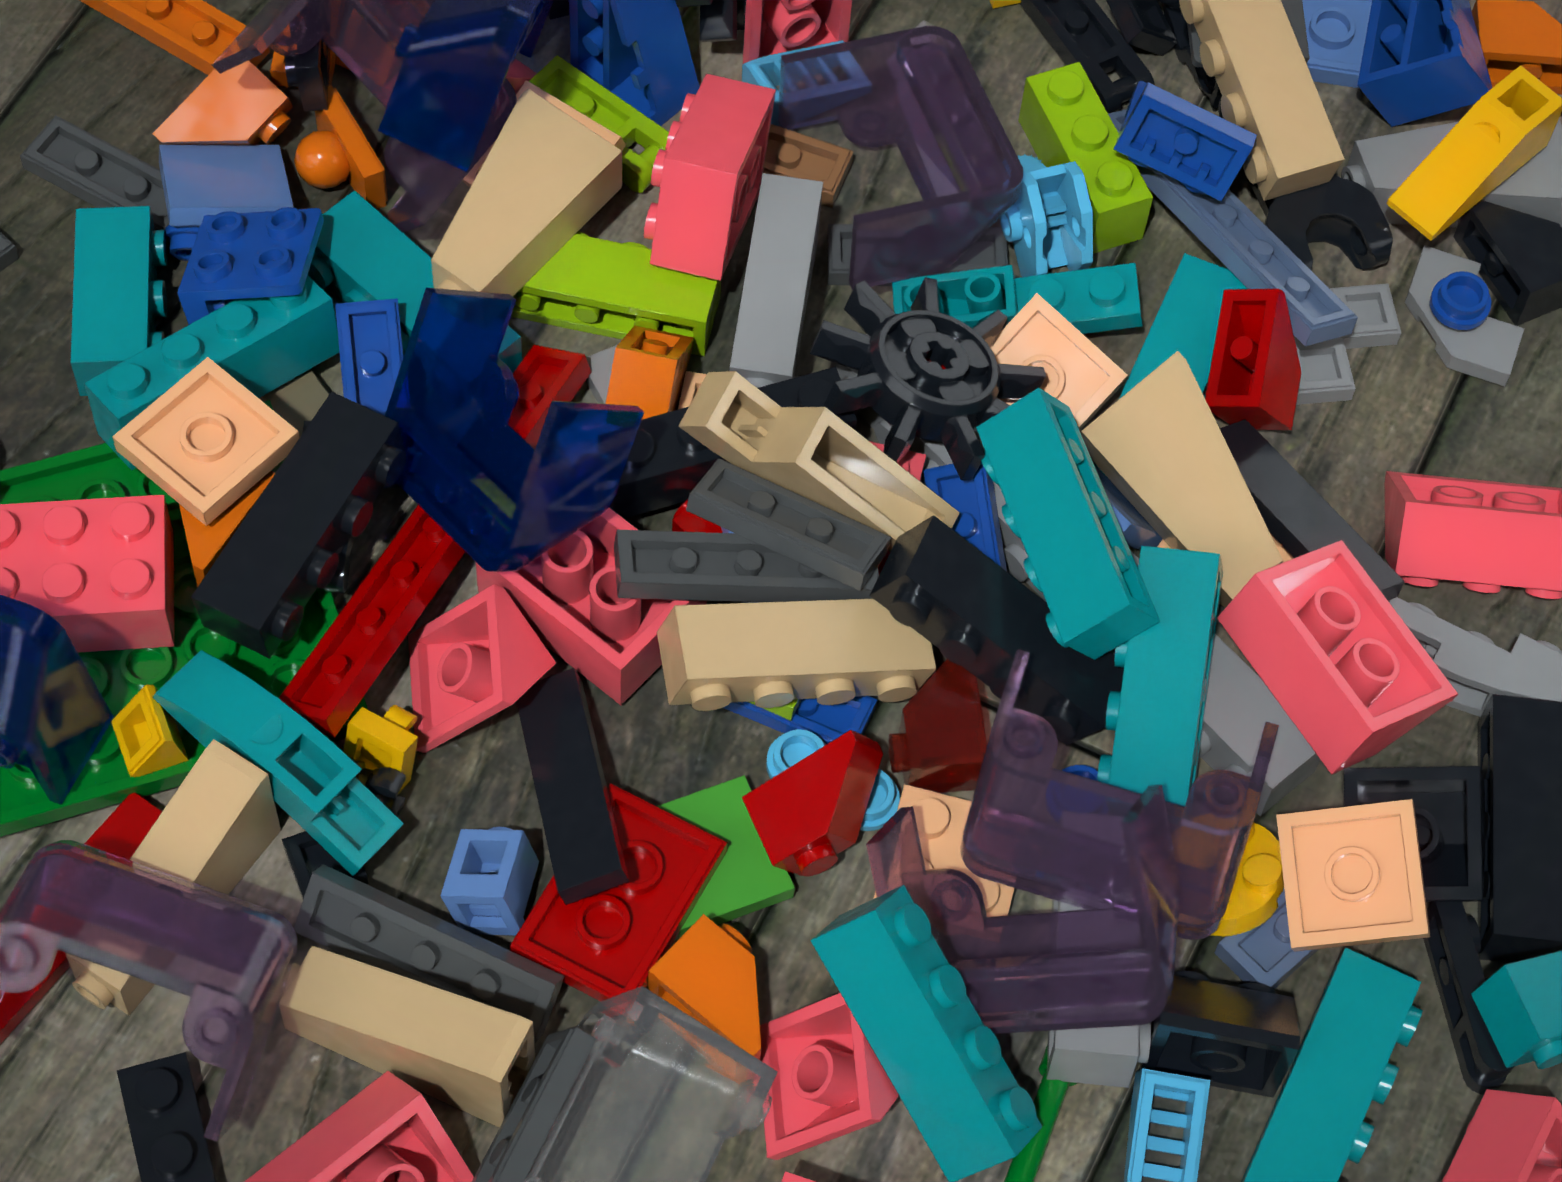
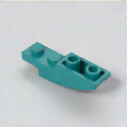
M1136 263L1015 278L1013 266L1006 265L892 280L895 314L911 311V306L924 278L927 277L937 280L940 296V313L956 318L971 328L980 319L1000 310L1008 317L1002 328L1003 330L1036 293L1045 299L1082 334L1143 327Z
M202 650L198 652L154 694L153 698L205 748L215 739L268 773L274 801L352 876L404 824L356 778L362 769L331 740L275 695Z

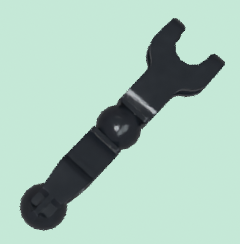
M1159 0L1164 8V16L1176 38L1177 44L1174 46L1178 60L1182 64L1187 63L1199 86L1210 98L1212 107L1218 108L1219 117L1223 118L1221 112L1222 94L1215 76L1209 77L1203 67H1195L1192 64L1187 22L1182 15L1179 0ZM1334 174L1327 183L1263 201L1257 183L1252 184L1249 181L1266 216L1265 225L1311 271L1313 257L1308 244L1313 242H1327L1339 247L1358 269L1372 268L1385 264L1389 260L1393 242L1389 224L1377 199L1364 186Z

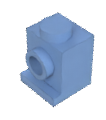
M492 827L488 830L461 829L440 895L458 927L480 935H517L525 922L523 916L539 864V860L524 831L513 830L507 827Z

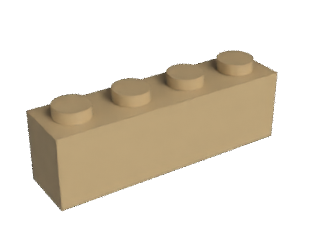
M1179 0L1184 19L1188 24L1194 23L1200 38V58L1203 68L1209 77L1215 76L1222 94L1221 112L1223 119L1257 135L1254 147L1243 164V169L1248 180L1252 184L1257 183L1263 201L1329 182L1345 158L1281 0Z
M874 599L675 605L657 631L669 705L692 704V708L698 711L717 710L729 705L731 702L755 701V705L760 708H774L786 705L793 701V699L817 698V702L821 705H837L859 696H878V699L882 702H898L913 697L936 670L931 642L911 627L895 620L889 610Z

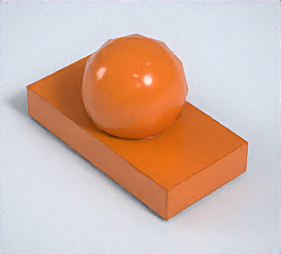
M329 85L328 110L315 111L318 131H314L301 139L294 159L296 170L308 185L321 189L336 187L348 179L352 188L375 209L385 207L388 201L385 168L337 89Z

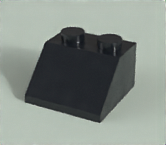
M1480 766L1344 768V807L1407 799L1413 800L1426 902H1483L1485 790Z
M1174 971L1170 974L1158 973L1149 996L1146 1021L1151 1023L1150 1053L1148 1062L1140 1063L1139 1070L1144 1068L1210 1080V1086L1274 1098L1299 1051L1300 1030L1294 997L1278 995L1271 987L1258 983H1243L1235 987L1209 982L1206 976L1193 971Z

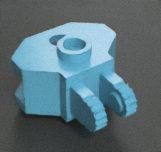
M1024 154L1023 156L1012 157L1006 164L1007 176L1010 181H1006L1007 206L1000 208V223L1006 240L1008 242L1013 241L1020 275L1022 277L1043 275L1048 273V269L1065 265L1069 271L1089 269L1093 263V211L1084 173L1080 167L1073 161L1046 168L1041 163V160H1038V157H1033L1032 155L1027 156Z

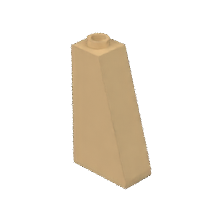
M530 89L525 90L517 100L431 259L434 295L442 307L455 316L463 314L482 328L622 188V150Z
M1176 351L1081 431L1092 461L1171 549L1220 554L1223 578L1219 602L1224 608L1228 606L1255 573L1283 562L1190 366L1179 351Z
M215 739L205 748L66 952V957L75 977L72 985L86 1000L101 1009H105L111 1003L130 1016L280 833L281 828L268 773Z
M311 946L301 965L297 963L290 965L277 990L276 1000L279 1001V1008L286 1030L382 1074L389 1071L414 1089L499 1128L535 1060L533 1021L315 946Z

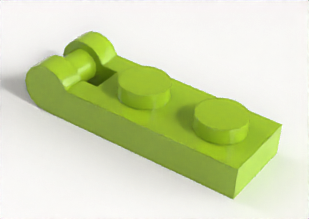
M558 55L529 80L532 84L621 136L626 143L622 151V181L631 190L638 193L644 192L651 185L654 161L659 149L666 150L669 131ZM634 142L645 148L639 155L629 148Z

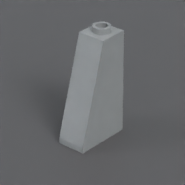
M1558 119L1548 145L1482 199L1483 201L1559 223L1562 227V124L1560 119ZM1458 122L1357 140L1354 143L1347 166L1342 169L1341 178L1354 181L1370 190L1377 199L1388 224L1411 225L1386 204L1388 198ZM1461 217L1457 219L1449 227L1457 228Z
M762 173L729 370L736 371L757 388L795 377L818 243L823 190L822 181Z

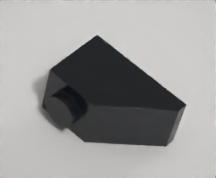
M1480 200L1461 216L1453 237L1469 260L1481 263L1479 275L1514 325L1518 326L1562 308V227L1559 223Z

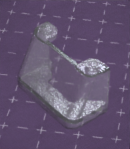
M643 986L601 1001L586 1013L577 1026L596 1038V1041L524 1182H706L725 1139L735 1137L745 1129L752 1132L765 1119L772 1103V1097L768 1092L778 1072Z

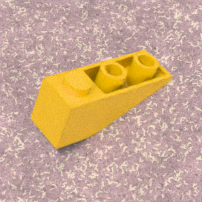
M1520 65L1473 105L1388 198L1386 204L1432 241L1548 145L1562 112V98Z

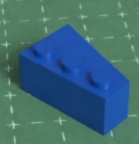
M569 0L570 62L575 68L660 126L682 109L687 93L696 95L700 86L680 11L675 0Z
M1372 0L1357 86L1391 127L1475 104L1485 93L1493 88L1469 0Z

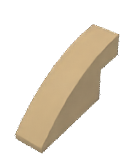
M736 371L708 372L678 426L731 464L890 536L889 552H891L900 535L931 516H936L948 527L952 528L960 513L826 407H781Z

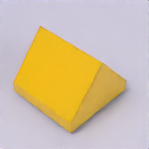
M146 684L111 721L130 777H141L189 761L175 719L153 698L154 694L158 691L154 685Z

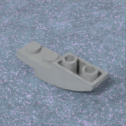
M1398 597L1390 600L1389 603L1457 691L1458 695L1447 706L1481 717L1493 694L1562 702V651L1554 644L1543 640H1534L1520 633L1511 652H1508L1496 646L1490 638L1479 632L1466 631L1437 617L1431 609L1422 604L1408 603Z

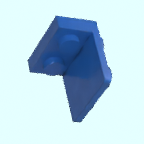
M1139 81L1133 91L1114 150L1126 155L1129 160L1138 166L1153 168L1180 181L1184 187L1192 192L1205 193L1222 201L1252 151L1257 135L1149 82Z
M286 207L265 212L237 213L226 211L216 215H205L177 292L188 325L235 299L301 294L324 223L321 209Z

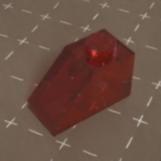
M948 659L903 708L899 733L889 734L892 773L903 772L904 784L937 793L983 790L990 760L977 677L961 665L955 664Z

